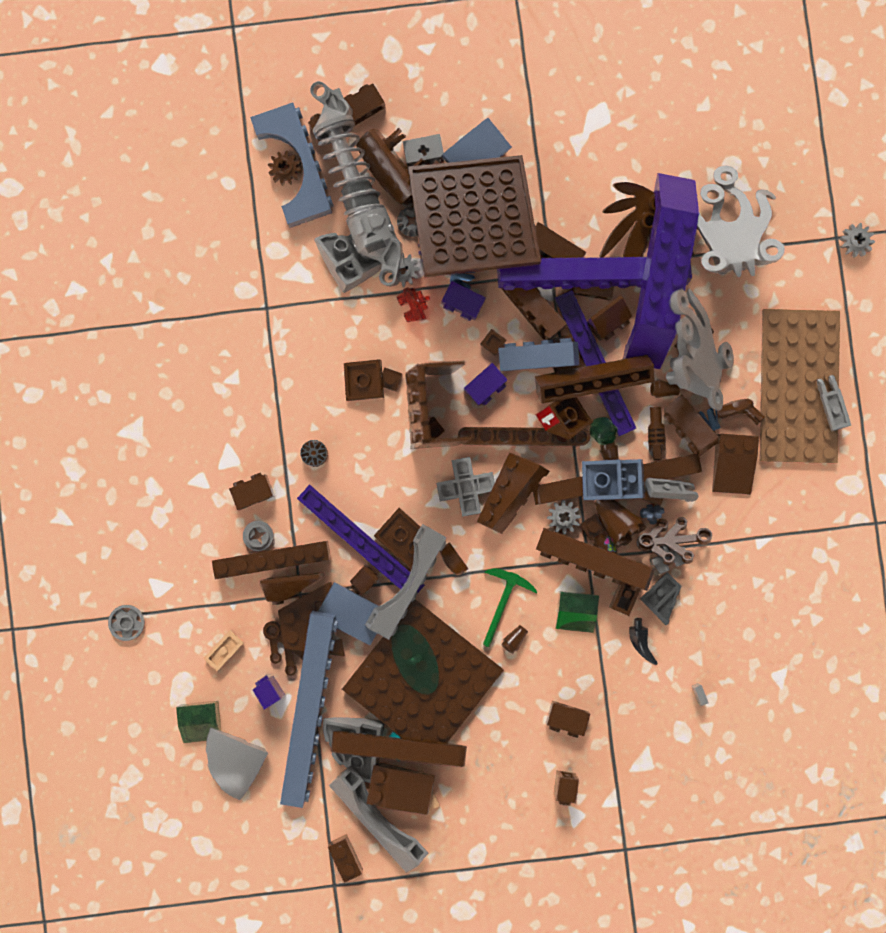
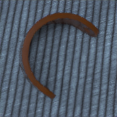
M447 543L443 550L440 551L442 559L451 572L459 576L467 571L468 567L451 543Z

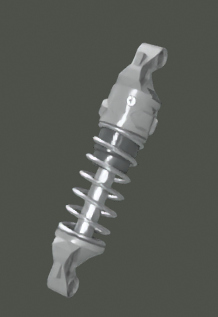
M316 81L311 85L310 93L317 101L323 104L320 118L313 128V133L316 139L321 140L318 143L319 146L330 143L333 146L334 151L324 155L323 159L329 160L337 157L339 166L331 168L328 173L333 174L339 171L343 173L345 180L335 183L333 187L343 186L341 190L343 196L338 201H343L346 211L344 215H348L346 222L353 239V244L358 254L382 263L379 274L380 282L389 287L395 286L399 281L400 269L406 267L402 258L403 244L396 237L394 226L391 223L385 206L379 202L380 192L372 188L375 178L364 175L369 170L370 164L359 161L364 156L365 150L354 147L359 142L360 136L349 133L355 125L352 117L353 109L344 100L340 88L332 90L322 81ZM323 87L325 89L324 94L317 96V90ZM346 137H356V140L351 145H348ZM351 151H361V154L356 159H353ZM356 165H366V168L359 173ZM391 272L393 274V280L387 283L385 281V275Z

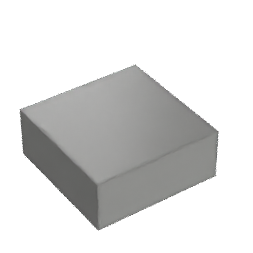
M699 683L692 685L691 687L698 704L701 706L708 704L709 702L702 685Z

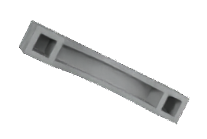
M424 524L421 525L413 539L414 561L410 575L404 586L392 599L374 608L365 624L370 630L387 639H390L396 633L400 619H403L407 614L408 605L416 598L417 589L425 582L426 574L429 568L434 566L439 551H442L445 547L447 537Z
M352 766L341 772L329 784V787L406 873L417 867L428 855L426 849L416 838L396 828L380 813L376 806L366 804L368 792L364 780Z

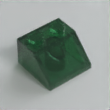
M219 700L180 704L176 707L178 729L183 743L207 741L210 728L221 731Z

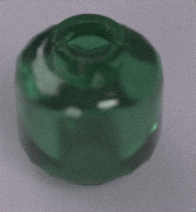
M598 417L591 423L589 432L598 444L606 445L615 441L618 428L609 418Z

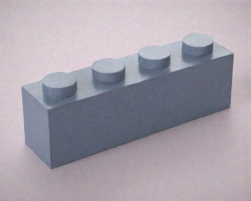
M572 338L560 339V343H553V340H543L539 345H535L534 341L523 342V346H516V343L505 344L504 348H498L500 371L579 365L578 342H572Z

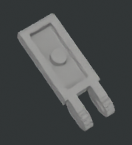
M834 375L828 377V382L832 389L831 392H827L822 379H817L818 390L821 394V401L831 432L851 426L841 389L838 388Z
M648 478L645 481L648 494L653 498L680 499L692 502L699 497L698 493L693 491L695 486L691 482Z

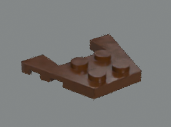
M332 582L326 583L278 610L284 649L305 651L310 614L312 611H316V602L324 601L332 587ZM342 639L335 640L334 649L329 652V655L345 656Z

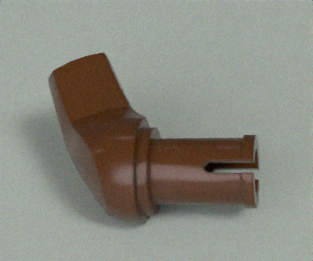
M749 398L728 402L718 411L721 419L737 414H746L756 425L766 416L753 406L754 401Z

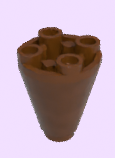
M597 500L594 503L614 547L619 548L622 545H628L633 540L631 537L634 534H640L646 529L645 522L616 500Z

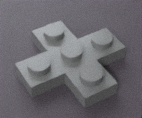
M470 457L451 460L455 479L436 483L440 502L459 498L462 517L480 514L478 494L491 492L495 484L493 472L474 475Z

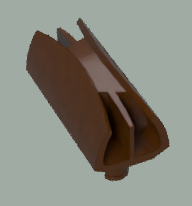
M399 127L387 138L379 130L371 129L360 138L356 146L365 150L362 158L364 162L370 164L369 170L379 184L400 205L404 203L407 206L413 202L408 168L394 151V147L406 138V135H399L402 132ZM421 158L413 166H421L425 162L424 159Z

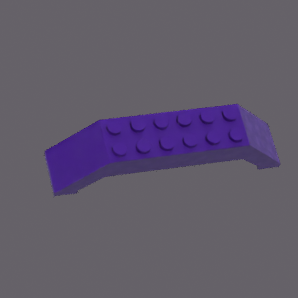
M657 173L654 188L656 207L635 323L625 345L623 359L648 355L654 364V369L660 370L676 336V323L680 321V315L672 311L670 300L674 292L680 289L685 291L699 219V206L695 180Z

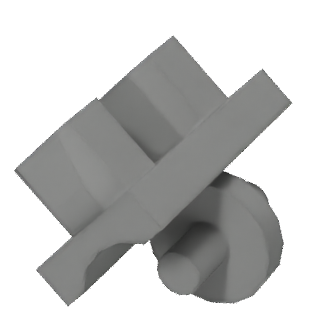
M665 545L660 546L664 551L674 554L676 567L685 564L680 555L672 550L669 551V548ZM656 556L649 559L651 565H655L660 574L670 570L668 565L662 562L661 557Z

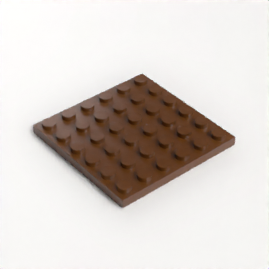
M523 155L408 167L424 277L541 264Z
M414 599L408 605L405 617L400 619L396 633L390 639L381 638L342 690L400 737L448 743L504 669Z

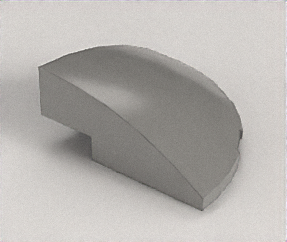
M329 233L314 239L324 263L343 293L355 288L381 270V262L357 253L351 234L348 236H338L337 233Z
M324 718L323 734L325 742H328L331 747L333 731L383 736L385 724L379 720L364 718ZM332 752L333 758L340 766L344 765L346 768L352 766L365 782L370 783L373 765L379 763V758Z
M214 728L209 730L206 741V753L208 759L207 766L211 776L224 792L233 798L241 800L260 771L268 752L265 748L251 744L245 739Z

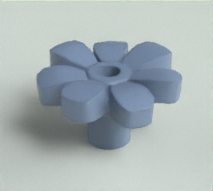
M648 504L646 508L640 510V517L647 518L649 523L654 525L657 523V519L662 518V514L665 511L661 506L656 505L653 507L652 504Z

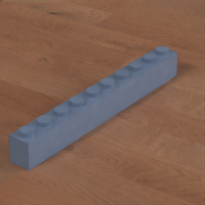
M312 611L310 614L280 800L281 805L303 808L305 802H309L310 790H307L308 783H312L314 773L310 769L311 764L315 765L317 753H313L314 746H318L320 736L316 732L317 727H321L323 715L319 714L320 708H324L326 699L322 695L323 689L328 687L329 678L326 677V671L330 670L332 659L329 658V652L334 649L335 640L332 639V634L337 631L338 626L335 614Z

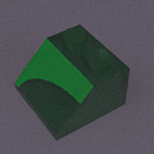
M559 591L555 629L594 633L599 595Z

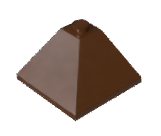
M323 572L266 578L260 580V585L266 601L272 602V605L284 604V600H288L323 578L325 574Z

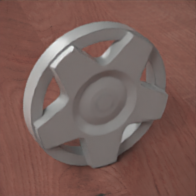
M121 605L115 608L108 619V628L111 634L122 641H130L137 638L145 626L142 612L133 605ZM122 608H130V610L125 612ZM115 614L117 620L114 623H112V619ZM137 615L140 616L141 622L137 620ZM134 630L138 631L134 636H132ZM116 631H121L123 637L119 636Z

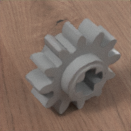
M859 223L856 227L854 224H851L849 229L842 231L845 236L839 238L840 241H844L840 248H847L846 255L852 252L853 258L858 254L863 257L866 255V252L872 250L869 245L874 244L875 241L870 239L874 233L867 232L869 226L862 229V223Z
M403 253L402 258L406 266L405 269H408V271H405V274H401L400 271L399 281L395 286L402 282L404 288L406 282L413 285L412 278L418 279V275L415 272H419L420 268L414 267L418 261H411V254L405 258ZM393 274L388 277L389 280H393Z
M564 500L561 501V506L555 502V510L548 509L552 516L546 518L552 519L549 527L555 525V532L562 529V533L566 534V529L574 532L572 526L580 525L576 522V519L581 518V515L575 514L579 508H571L573 502L566 506ZM566 512L569 519L568 521L564 520L561 522L559 514Z

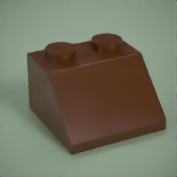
M620 295L593 315L587 323L599 341L603 339L607 341L615 335L613 331L620 327L622 330L630 324L629 319L632 317V314L624 298Z

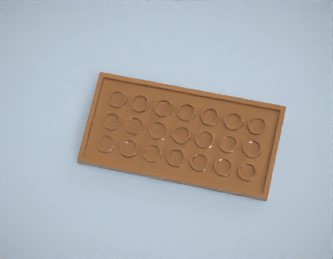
M762 310L760 412L766 417L760 422L759 461L838 463V430L832 432L830 430L821 401V394L818 390L817 379H822L827 392H831L832 389L830 388L828 377L834 375L839 388L840 311Z

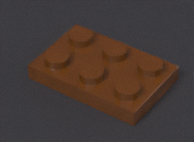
M398 508L376 532L374 537L406 566L412 569L414 561L413 539L421 526L401 508Z

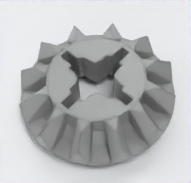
M407 206L400 211L397 217V226L404 235L415 237L418 236L417 226L414 224L408 225L409 220L407 216L410 218L415 217L414 207Z
M253 521L243 531V541L253 551L267 549L274 538L272 528L263 521ZM254 528H256V530H258L259 533L265 532V534H263V536L261 537L262 544L258 539L251 540V538H253V536L256 535Z

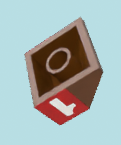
M577 397L554 401L536 414V417L546 431L568 440L593 423Z

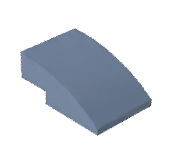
M486 118L441 156L447 163L498 158L505 155L512 146L492 121Z
M643 459L582 461L583 500L645 498Z
M334 582L318 612L335 614V620L338 621L337 629L368 645L372 644L377 634L365 624L374 608L379 605Z

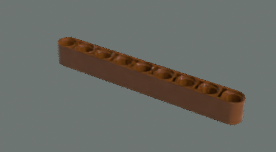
M697 453L643 464L644 484L648 478L670 479L702 472L700 457ZM583 477L539 485L536 491L533 490L535 506L583 496Z

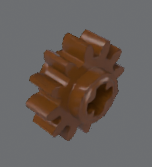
M278 151V158L271 156L274 163H268V167L273 170H270L268 173L270 176H274L273 181L275 183L280 179L282 186L285 184V181L292 185L291 179L298 180L296 173H302V170L298 167L301 165V162L296 160L295 154L289 157L288 151H285V155L282 156ZM285 165H287V166H288V169H285V171H282L281 168H284Z

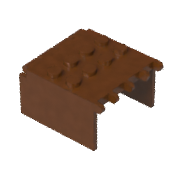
M465 361L416 364L405 373L410 449L452 447L471 441V437L433 439L430 437V426L428 423L426 376L452 374L463 367Z

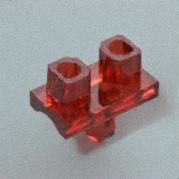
M404 288V292L397 296V300L400 306L407 304L410 306L411 310L404 313L406 322L426 320L424 310L428 309L426 302L431 300L430 296L424 297L422 291L416 293L415 288Z

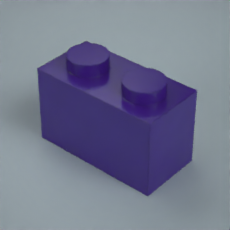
M451 281L441 304L444 305L443 308L451 313L456 311L461 314L460 317L471 321V319L476 320L486 297Z
M491 363L467 384L463 390L478 407L481 404L485 406L492 400L491 395L497 392L499 394L507 387L505 383L508 379Z
M266 675L254 683L256 687L252 689L264 710L285 696L274 675L270 678Z

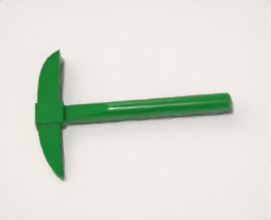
M496 568L488 569L484 573L506 580V586L484 639L483 645L485 647H490L513 587L519 585L537 593L534 586L518 574Z

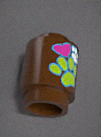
M601 534L593 539L595 542L592 544L593 546L618 555V550L611 543L608 535L604 536Z

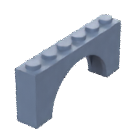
M292 102L250 117L258 140L277 139L290 145L302 160L304 175L301 188L289 203L281 206L289 228L332 214L331 207H334L331 196L327 197L324 190L328 189L325 179H320L318 172H321L318 160L314 161L312 157L315 151L312 142H307L306 137L309 134L306 125L302 126L299 120L303 118L300 108H295Z

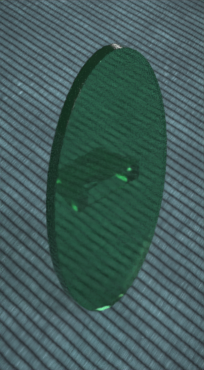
M407 624L399 625L396 633L392 636V652L396 665L405 681L414 690L422 694H431L436 690L439 682L438 664L433 650L425 637L417 629Z

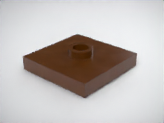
M382 360L343 363L346 401L384 398Z

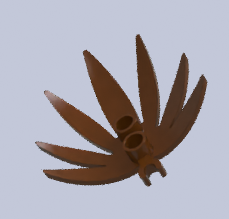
M614 183L613 187L617 191L626 195H633L634 197L617 200L605 207L602 213H618L634 206L635 209L625 216L612 230L602 247L599 257L604 258L624 237L635 221L636 223L628 237L623 257H641L650 229L653 226L656 210L655 193L636 183Z

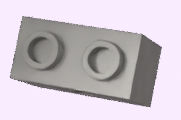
M440 134L403 141L407 168L413 166L421 158L425 161L422 165L433 164L436 160L439 163L444 161L441 156L444 152ZM422 150H425V152L427 153L426 156H423V154L421 153Z

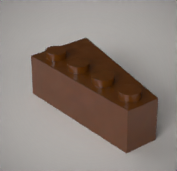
M501 288L543 340H551L567 325L564 319L553 309L550 302L543 298L538 288L531 290L523 288L504 290Z
M509 452L477 522L503 534L516 517V512L522 505L526 504L529 495L533 490L536 491L540 485L539 482L550 471L539 464Z

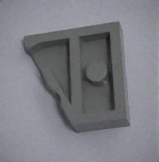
M666 572L639 599L667 626L681 585Z

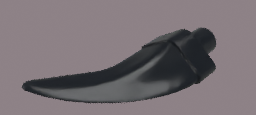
M635 618V626L629 627L630 640L636 651L644 659L657 665L656 659L648 648V628L642 626V618Z

